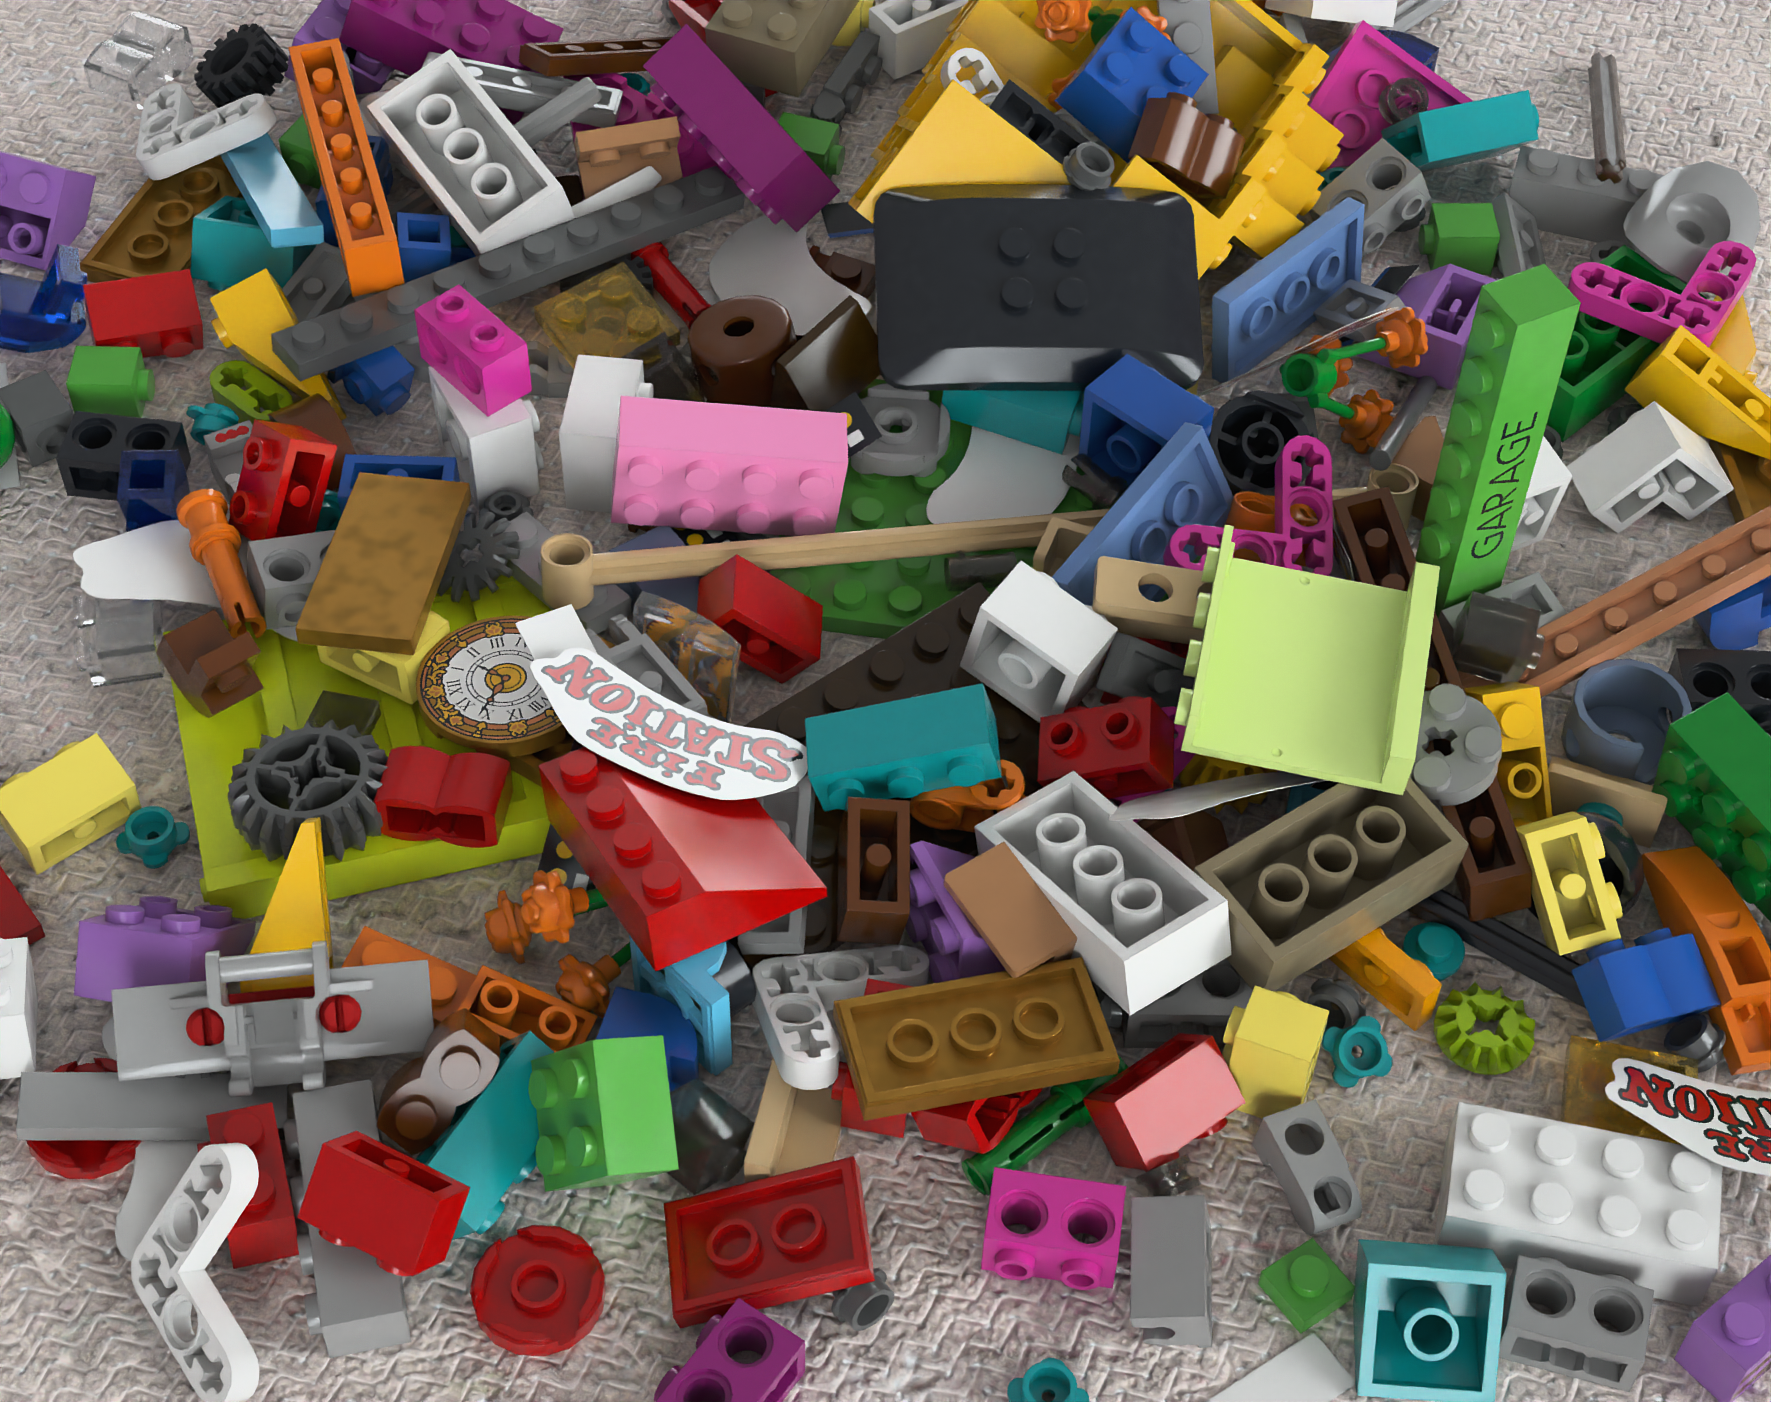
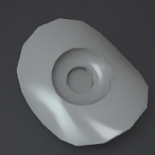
M1710 161L1674 168L1655 181L1628 212L1623 223L1625 237L1629 244L1646 261L1661 272L1674 276L1687 285L1714 244L1722 241H1734L1742 243L1753 251L1761 227L1758 196L1737 170ZM1726 266L1720 273L1728 276L1732 267Z

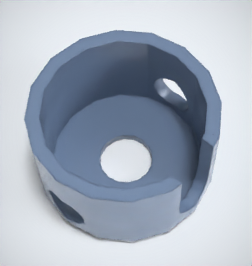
M1633 659L1606 660L1590 667L1577 681L1565 717L1561 740L1567 758L1572 762L1595 768L1605 774L1628 778L1648 785L1654 784L1670 724L1666 714L1667 708L1672 712L1673 722L1692 712L1685 689L1672 675L1646 662ZM1610 734H1621L1628 737L1631 741L1618 739Z

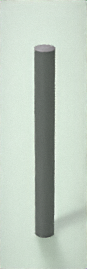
M1422 376L1418 379L1370 454L1369 463L1375 470H1386L1394 460L1437 390V382L1433 377Z

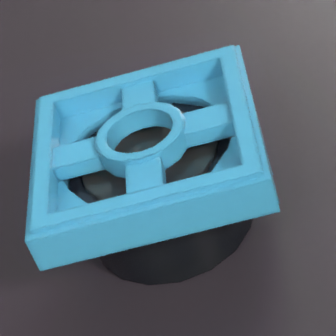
M629 935L634 990L662 997L681 1009L682 1016L686 1020L690 1019L696 1032L698 1062L710 1074L713 1073L717 1076L733 1064L730 1018L755 1001L757 993L755 983L746 963L737 949L727 940L655 972Z

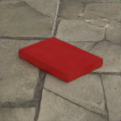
M854 1156L664 1203L673 1318L680 1329L706 1323L716 1314L724 1316L738 1298L759 1310L875 1281L860 1168Z

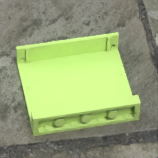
M1225 524L1220 548L1208 546L1201 578L1202 582L1212 583L1211 594L1199 592L1192 628L1204 631L1202 641L1190 639L1183 673L1184 676L1195 678L1193 690L1181 688L1174 724L1186 726L1181 751L1403 796L1416 758L1440 566L1416 562L1407 591L1234 558L1235 543L1231 542L1234 526Z

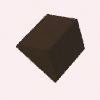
M851 295L776 361L770 408L824 412L853 392H856L858 395L880 375L877 335L859 302Z

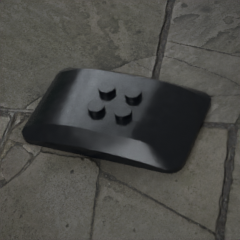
M965 184L895 188L881 194L876 201L873 227L878 367L880 375L886 383L894 388L902 390L1085 391L1089 384L1126 354H1129L1148 367L1154 368L1161 375L1185 390L1194 386L1203 372L1204 357L1194 214L1191 205L1183 196L1164 190L1111 186L1089 191L1081 190L1075 185Z

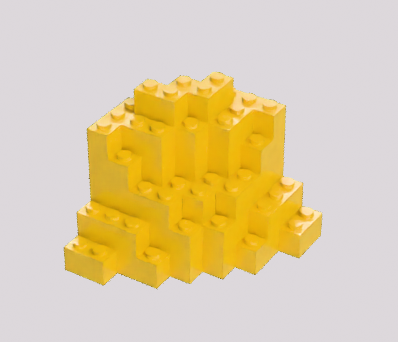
M968 0L946 29L948 36L921 72L924 73V76L896 112L899 118L870 155L878 163L848 204L873 223L876 201L881 194L895 188L965 184L1071 185L1061 163L990 109L989 105H985L979 100L984 95L990 93L987 87L979 93L977 92L975 95H972L952 79L944 89L941 82V69L944 62L957 50L974 48L988 58L1004 85L1010 79L1051 112L1056 113L1057 110L1048 102L1049 95L1054 92L1051 86L1052 82L1056 78L1068 76L1072 70H1078L1094 49L1095 45L1091 38L1093 22L1089 20L1090 28L1088 31L1078 32V40L1073 44L1063 40L1049 42L1045 38L1044 32L1046 29H1039L1035 26V20L1039 12L1037 0ZM1091 0V8L1099 6L1104 12L1112 8L1127 10L1130 7L1136 11L1138 7L1144 5L1147 6L1153 15L1158 16L1157 0ZM1210 0L1218 115L1231 120L1234 123L1233 127L1246 139L1226 199L1200 198L1180 189L1137 154L1127 163L1110 148L1108 151L1114 160V170L1110 175L1111 184L1109 186L1170 191L1183 196L1189 202L1194 214L1198 281L1208 267L1211 270H1215L1226 259L1232 249V245L1228 243L1229 240L1250 257L1262 260L1283 245L1291 236L1296 235L1304 226V223L1296 217L1297 214L1300 216L1307 214L1321 195L1317 188L1325 178L1316 171L1323 172L1334 162L1340 152L1337 144L1344 136L1342 132L1307 105L1310 99L1302 93L1304 92L1308 95L1318 86L1326 73L1322 66L1330 56L1315 44L1302 43L1251 0ZM961 66V69L956 73V77L960 82L967 79L971 82L976 71L972 66L968 68Z

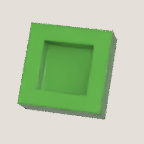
M1313 1238L1262 1270L1258 1285L1300 1334L1352 1300L1355 1290L1352 1282Z

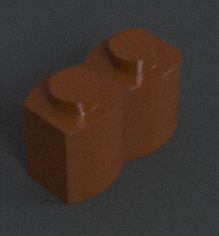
M1168 92L1166 98H1148L1128 158L1131 160L1137 154L1180 189L1200 198L1226 199L1246 141L1242 135L1233 130L1234 123L1220 115L1202 113L1196 109L1197 102L1184 94Z
M466 1008L446 1017L429 1036L423 1050V1056L404 1064L387 1082L380 1098L376 1127L410 1155H415L428 1149L449 1127L456 1106L465 1104L475 1098L492 1080L500 1060V1036Z

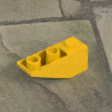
M1511 681L1464 688L1466 695L1484 704L1499 723L1502 739V757L1498 763L1496 776L1515 827L1553 817L1539 686Z

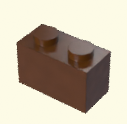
M848 797L839 826L837 941L899 945L910 915V801Z

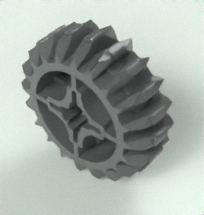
M307 719L302 729L293 731L283 724L280 736L273 738L261 735L260 749H244L242 763L232 766L233 775L231 777L232 783L228 785V801L234 826L239 830V834L244 836V840L249 844L251 851L262 850V853L266 855L269 862L283 855L284 859L287 860L300 825L308 818L320 817L324 857L334 855L341 862L345 849L352 847L364 851L367 840L366 836H381L382 817L381 813H378L377 806L373 801L377 789L383 785L380 783L383 771L388 768L385 766L388 757L383 749H379V745L375 743L373 735L361 736L355 724L340 730L333 719L328 721L323 727H314L309 719Z

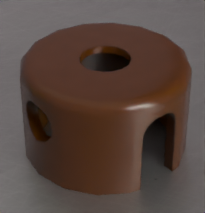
M759 295L736 296L717 302L702 311L691 324L687 338L703 396L711 403L758 407L770 405L774 382L771 372L773 361L782 352L786 353L797 343L793 322L787 308L774 299ZM711 370L717 374L719 381H715L710 376Z

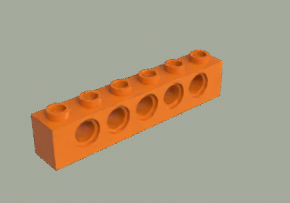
M339 38L288 47L298 98L352 297L378 293L404 284L397 237Z

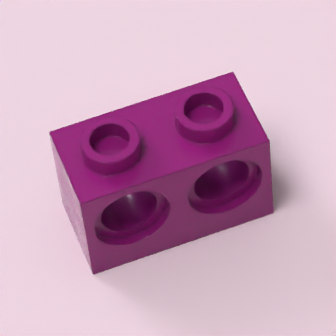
M738 1298L724 1316L716 1314L706 1323L696 1341L695 1347L697 1350L683 1368L676 1365L665 1374L655 1391L654 1401L783 1402L805 1373V1341ZM745 1350L757 1352L762 1356L757 1361L749 1364L738 1363L731 1359L734 1354Z

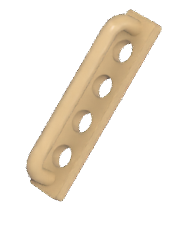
M1101 556L1098 558L1094 571L1092 609L1095 613L1104 615L1108 622L1118 628L1117 632L1189 645L1190 639L1202 641L1204 630L1192 628L1198 600L1197 596L1199 592L1211 593L1212 583L1202 582L1203 571ZM1145 584L1160 586L1166 591L1169 599L1163 602L1148 600L1142 596L1139 587Z

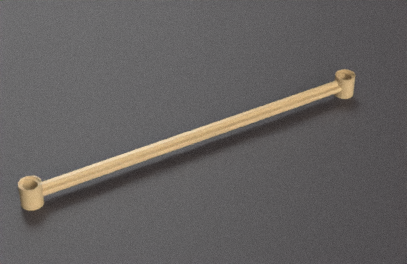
M1391 463L1383 471L1372 468L1369 472L1367 486L1332 489L1333 500L1389 486L1406 531L1409 527L1419 480L1417 475L1408 467ZM1110 509L593 554V547L590 541L583 536L563 533L548 538L541 546L542 596L544 601L554 609L572 604L574 610H578L587 606L592 601L594 586L706 576L736 554L766 571L1035 547L1039 545L1052 516L1094 528Z

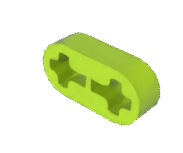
M226 361L213 369L209 379L214 402L231 408L239 417L238 423L250 420L253 425L254 419L270 421L269 413L293 404L292 396L285 388L246 361Z

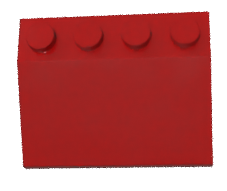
M586 747L571 751L561 757L538 765L548 820L655 972L827 897V887L756 798L719 800L692 794L638 774L594 753Z

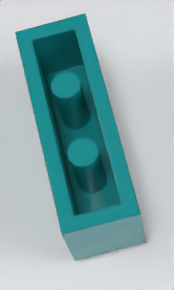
M983 683L805 718L808 778L823 811L844 810L848 797L875 799L911 798L923 792L954 786L968 787L976 785L981 781L1002 777L996 718Z
M530 1030L502 1044L498 1068L487 1087L469 1102L456 1106L449 1127L432 1146L420 1152L415 1159L471 1187L452 1241L474 1232L478 1235L486 1232L504 1211L505 1204L500 1199L512 1182L515 1184L522 1182L537 1166L536 1145L539 1139L537 1112L531 1103L528 1090L529 1078L532 1073L531 1060L554 1053V1051Z

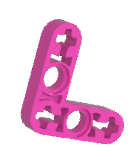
M1734 241L1716 243L1710 248L1681 295L1607 265L1585 262L1577 265L1572 270L1568 289L1581 302L1579 311L1660 344L1682 325L1707 347H1710L1747 288L1757 259L1754 252L1742 243ZM1726 266L1732 267L1728 276L1720 273ZM1698 293H1712L1721 297L1722 301L1707 300ZM1629 304H1644L1651 307L1654 311L1641 312L1633 309Z
M1308 435L1297 436L1288 441L1275 464V533L1233 529L1231 542L1235 543L1234 551L1243 548L1250 549L1258 554L1264 564L1302 571V567L1294 563L1302 552V544L1310 543L1305 551L1306 566L1314 569L1312 573L1325 576L1330 575L1333 567L1332 458L1329 449L1323 442ZM1297 456L1305 457L1306 465L1313 467L1306 477L1305 486H1298L1302 480L1301 463L1294 461ZM1294 504L1308 505L1317 515V524L1309 527L1299 525L1290 515V506ZM1192 524L1177 529L1165 548L1163 555L1164 565L1203 571L1208 546L1220 547L1224 527ZM1185 545L1194 546L1195 554L1202 556L1198 563L1190 562L1189 554L1183 552Z

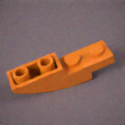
M1698 846L1643 853L1641 856L1643 858L1644 875L1663 927L1670 928L1673 937L1693 933L1721 1002V1005L1708 1010L1712 1023L1717 1024L1720 1030H1723L1726 1034L1723 1054L1731 1076L1771 1069V950L1747 905L1730 880Z
M364 926L341 967L428 959L434 1029L449 1015L466 1008L500 1036V1047L503 1043L530 1030L551 1050L557 1052L586 1042L598 1017L484 965L481 966L478 974L475 975L367 926Z

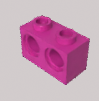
M461 285L451 288L414 309L421 358L487 417L532 391L527 343Z
M994 1167L981 1269L995 1271L998 1275L1011 1280H1026L1031 1277L1062 1281L1065 1285L1079 1290H1091L1097 1287L1113 1289L1119 1254L1126 1186ZM1012 1224H1023L1030 1227L1033 1231L1027 1234H1017L1011 1232L1006 1227ZM1086 1233L1096 1237L1099 1241L1085 1244L1075 1240L1072 1236Z

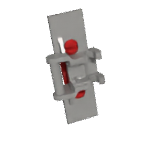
M326 940L313 941L312 948L224 957L221 956L220 950L207 951L205 953L206 981L111 990L118 1081L231 1070V1080H229L230 1097L250 1096L254 1087L302 1082L304 1090L325 1088V1061L420 1052L424 1050L425 1044L434 1030L428 959L330 969ZM314 974V986L236 994H228V988H226V983Z

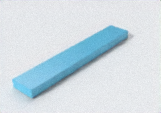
M268 133L220 154L271 247L315 245L324 242V228L321 220Z

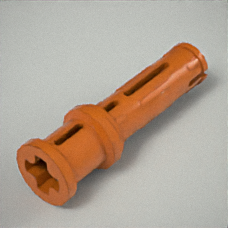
M213 489L193 491L184 496L176 508L179 523L189 529L191 535L189 548L192 557L200 564L206 566L229 627L228 631L233 639L248 632L245 626L246 622H250L256 638H259L265 632L267 625L264 617L261 615L238 557L241 538L238 530L234 526L229 525L227 521L228 505L225 496Z

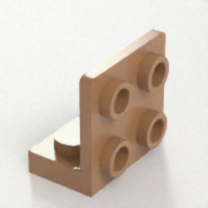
M677 116L576 132L574 147L584 200L647 166H652L662 177L661 181L653 189L683 178L677 149L681 137Z

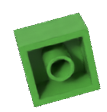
M663 1035L590 1040L531 1060L532 1073L529 1078L528 1090L531 1103L537 1112L539 1139L536 1145V1163L544 1177L545 1192L618 1185L679 1169Z

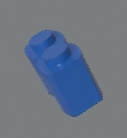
M1663 928L1634 939L1635 946L1625 948L1622 939L1606 942L1586 951L1589 962L1572 970L1599 1042L1674 1024L1688 1016L1702 1014L1721 1005L1693 933L1673 937L1670 928Z

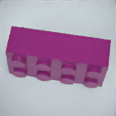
M351 0L339 41L409 76L422 68L428 52L444 54L449 49L460 58L539 73L519 63L520 45H524V43L559 42L564 28L506 0ZM498 107L512 125L522 120L525 112Z
M687 24L643 65L656 80L650 87L652 92L669 110L675 113L678 121L698 142L700 141L707 149L706 152L735 180L737 187L775 225L783 219L797 233L840 192L838 187Z

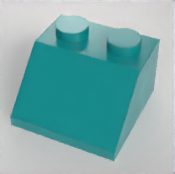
M224 196L193 217L192 279L207 281V286L212 289L224 291L266 268L281 288H283L317 244L282 248L271 247L245 199Z
M1358 1239L1353 1297L1355 1386L1357 1396L1435 1402H1495L1506 1271L1493 1249Z

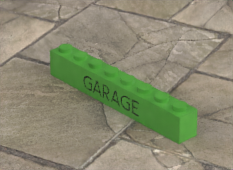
M1545 264L1481 286L1415 557L1417 562L1440 566L1435 602L1437 618H1439L1442 610L1499 588L1502 584L1581 304Z

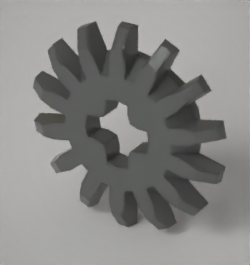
M487 511L481 516L476 526V515L474 513L466 515L464 530H459L437 590L440 596L452 587V602L459 603L464 591H469L471 601L474 602L480 600L479 590L488 587L493 594L499 589L495 581L500 575L510 578L514 571L508 568L506 564L508 559H519L520 551L507 548V545L519 540V536L516 531L504 532L511 525L506 518L497 520L492 524L495 514ZM479 543L478 550L483 554L482 558L478 562L469 561L463 567L465 561L460 557L461 552L465 548L473 550Z

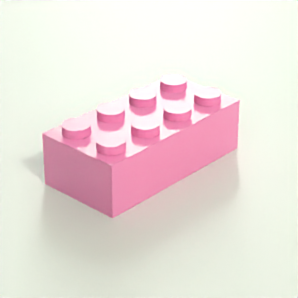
M621 396L612 477L611 523L785 536L835 533L848 467L847 414Z

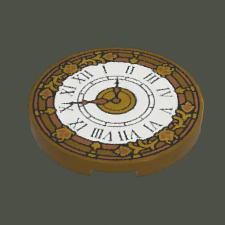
M500 616L470 623L445 636L427 653L418 670L416 692L422 719L437 738L442 739L444 737L456 744L475 749L476 753L483 752L500 758L535 753L549 748L566 738V728L532 675L529 666L534 659L515 624L532 617Z

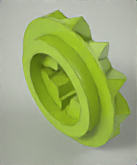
M1475 981L1467 990L1459 992L1452 989L1446 1000L1441 1005H1438L1434 1018V1035L1442 1052L1456 1065L1478 1074L1497 1075L1510 1072L1527 1060L1535 1043L1534 1029L1536 1020L1529 1018L1525 1013L1524 1001H1513L1506 997L1502 986L1490 991L1481 989ZM1476 1017L1484 1023L1492 1019L1494 1021L1498 1019L1499 1023L1495 1035L1489 1030H1483L1480 1033L1476 1031L1469 1036L1473 1030Z

